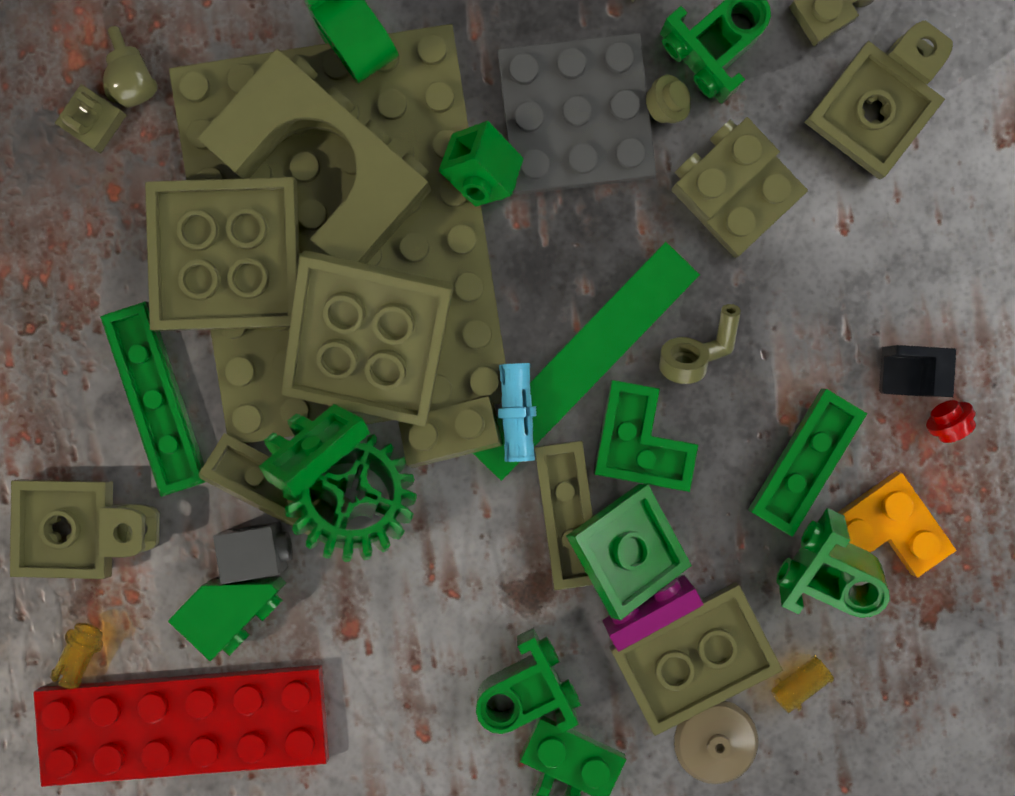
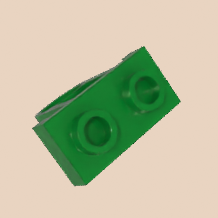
M304 0L318 34L325 44H329L357 84H360L399 58L393 41L365 0Z
M724 0L691 30L683 23L687 12L682 6L665 20L660 32L663 37L662 44L665 50L677 62L683 60L694 72L693 79L700 91L708 98L715 97L721 105L736 93L745 81V78L740 73L731 78L725 70L756 43L769 25L771 10L767 0ZM738 13L745 15L749 18L752 28L746 30L738 28L734 25L731 15Z
M827 508L818 522L812 521L805 529L801 539V547L794 558H787L782 563L776 578V583L780 589L782 607L800 614L804 608L802 593L859 618L875 616L887 607L890 596L883 567L879 559L872 553L849 543L850 536L844 515ZM859 582H868L864 585H854Z
M534 627L518 635L517 647L521 655L531 651L532 655L489 676L481 683L478 689L476 714L480 724L484 729L492 733L504 734L560 708L555 711L557 726L561 733L579 725L575 709L582 706L571 681L567 679L561 682L553 666L560 663L549 638L545 637L540 640ZM504 694L511 698L513 705L507 711L496 712L489 707L487 702L493 695Z

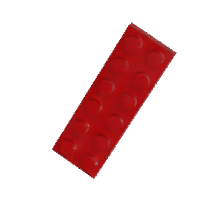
M322 665L40 687L33 692L41 787L327 764L329 760Z

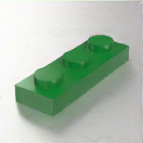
M821 389L748 511L793 537L868 413L830 390Z

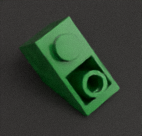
M280 576L225 584L220 583V578H213L203 584L168 622L209 661L214 659L222 650L230 656L250 635L244 627L255 616L263 622L283 601L277 593L287 582Z

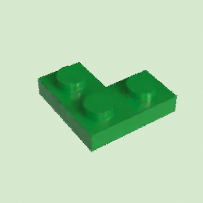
M611 380L594 474L690 492L698 444L651 436L660 389Z

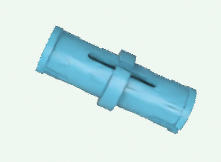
M530 363L499 365L502 408H498V418H503L505 462L535 460L532 417L537 415L536 406H532L530 394Z

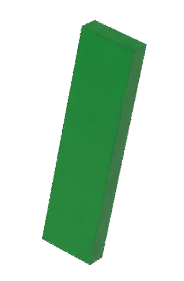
M144 301L100 316L160 497L205 483L206 481L199 477L204 461L161 332L150 330L149 302Z

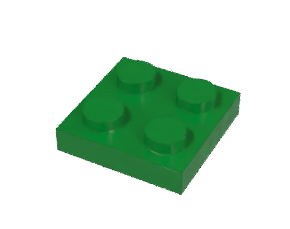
M649 484L636 485L566 535L610 617L622 620L692 566Z

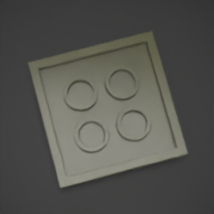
M294 177L145 182L150 330L179 331L290 327L299 264L297 180Z
M304 250L299 257L281 395L329 406L335 404L343 409L425 427L429 416L454 283Z

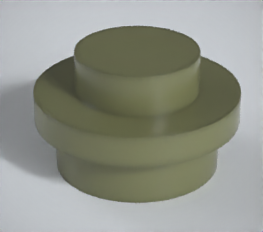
M664 75L656 79L646 95L647 108L652 117L660 123L675 124L686 119L689 115L691 97L686 85L672 75Z

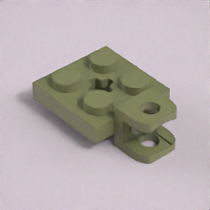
M920 21L912 26L892 44L886 53L868 40L804 123L879 180L886 177L945 100V98L926 84L932 81L948 60L952 52L953 41L928 21ZM923 39L930 40L933 43L934 47ZM879 100L883 104L880 109V113L885 117L883 122L878 120L869 122L864 117L865 111L862 108L863 103L872 104L874 101Z
M35 479L11 481L10 577L106 579L112 576V557H131L143 551L153 549L159 544V510L146 504L118 503L113 505V481ZM61 516L67 519L72 528L71 534L67 535L66 542L61 541L60 533L53 532L52 530L53 523L60 522ZM145 523H146V525H147V532H146V534H145Z

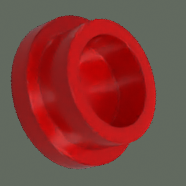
M948 400L940 403L931 411L926 427L929 433L937 436L941 442H956L973 432L976 427L974 420L976 412L968 402Z

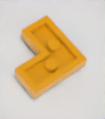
M895 471L838 511V513L845 516L850 536L849 543L871 553L888 541L909 573L917 578L957 551L902 472Z

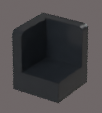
M907 345L882 347L880 393L922 397H953L956 349Z

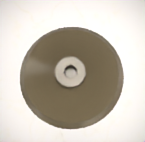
M723 701L678 724L674 735V749L679 763L689 775L705 783L723 784L739 778L750 768L758 750V734L754 722L742 708L731 702Z

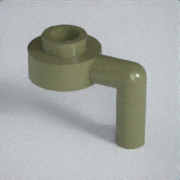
M726 304L721 308L715 340L704 344L688 337H678L667 341L661 349L659 363L661 373L667 379L679 384L696 383L703 379L707 373L708 362L733 352L741 309L734 304Z

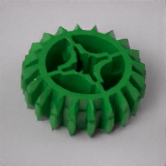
M375 434L367 438L366 444L359 442L348 455L342 457L333 465L354 464L351 470L345 474L338 475L327 472L325 476L321 475L311 487L303 490L295 498L283 491V497L293 501L285 506V516L290 518L301 517L293 524V533L299 535L310 530L311 533L307 537L305 546L312 549L321 540L326 543L323 551V557L329 559L333 555L334 548L337 547L343 549L342 559L344 562L351 561L354 548L359 549L363 560H368L372 556L371 543L384 553L390 547L388 536L400 540L405 532L400 523H410L414 513L407 507L415 504L417 494L406 489L413 485L415 481L414 476L408 473L399 474L406 466L405 457L396 458L391 461L389 458L394 449L392 443L384 445L381 450L375 448L377 442ZM368 469L377 474L383 481L389 500L381 497L382 492L374 489L368 483ZM355 479H359L354 503L349 502L346 512L342 513L346 489H351ZM309 490L320 493V499L332 506L334 517L331 524L325 521L315 510ZM374 515L383 517L377 523L363 529H346L350 520L357 516L373 518Z

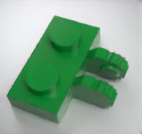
M335 404L314 421L296 413L287 420V424L295 436L289 441L273 432L265 438L264 443L272 453V456L258 467L267 481L295 498L303 490L311 487L338 460L348 455L360 441L370 434V431L363 418Z
M544 715L537 718L520 755L521 763L542 772L532 796H549L554 778L568 784L563 796H580L581 791L591 796H610L627 760L624 753L576 730L569 729L561 733L557 722Z

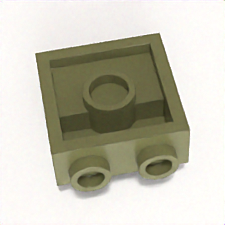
M748 117L738 126L732 119L724 124L709 139L715 147L703 159L695 152L674 172L680 180L671 189L734 258L739 257L808 192V189L777 158L780 151Z

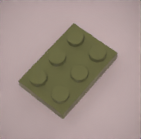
M734 582L701 599L704 605L620 652L617 651L614 644L609 646L654 736L783 671L738 583Z

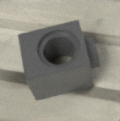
M281 521L228 529L213 536L221 584L279 575L288 568L287 561L292 560L293 557L291 538L288 532H282Z

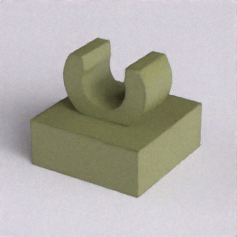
M80 84L55 121V124L101 154L127 115Z

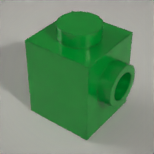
M487 120L452 133L438 171L467 200L477 207L512 196L524 158Z

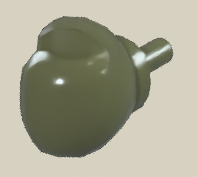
M112 26L108 29L114 51L106 56L108 66L103 76L104 91L109 101L130 108L149 100L157 92L158 86L156 80L149 74L140 51L135 47L126 46L120 28Z

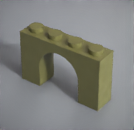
M276 49L198 137V140L241 178L247 179L254 174L283 140L294 133L309 129H320L342 137L352 146L356 158L354 185L344 202L314 234L311 240L329 256L367 264L431 192L430 185L425 179L429 171L408 152L401 158L387 145L392 139L375 122L369 120L363 125L354 117L351 112L355 109V106L339 90L332 87L327 93L314 81L318 73L299 55L295 54L290 60L279 49Z

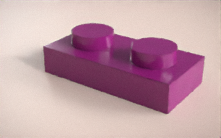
M682 575L679 578H675L622 620L608 616L602 622L617 651L620 652L704 604L694 586L685 575Z

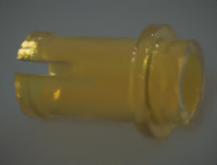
M77 623L74 629H69L64 638L67 643L55 668L50 673L51 680L56 682L60 675H63L58 685L65 688H78L94 653L101 651L103 647V641L101 640L103 636L102 631L87 623Z
M813 655L809 661L784 680L780 678L775 679L776 686L770 689V692L788 714L794 709L800 712L803 710L801 706L803 702L835 679L824 663L816 655Z

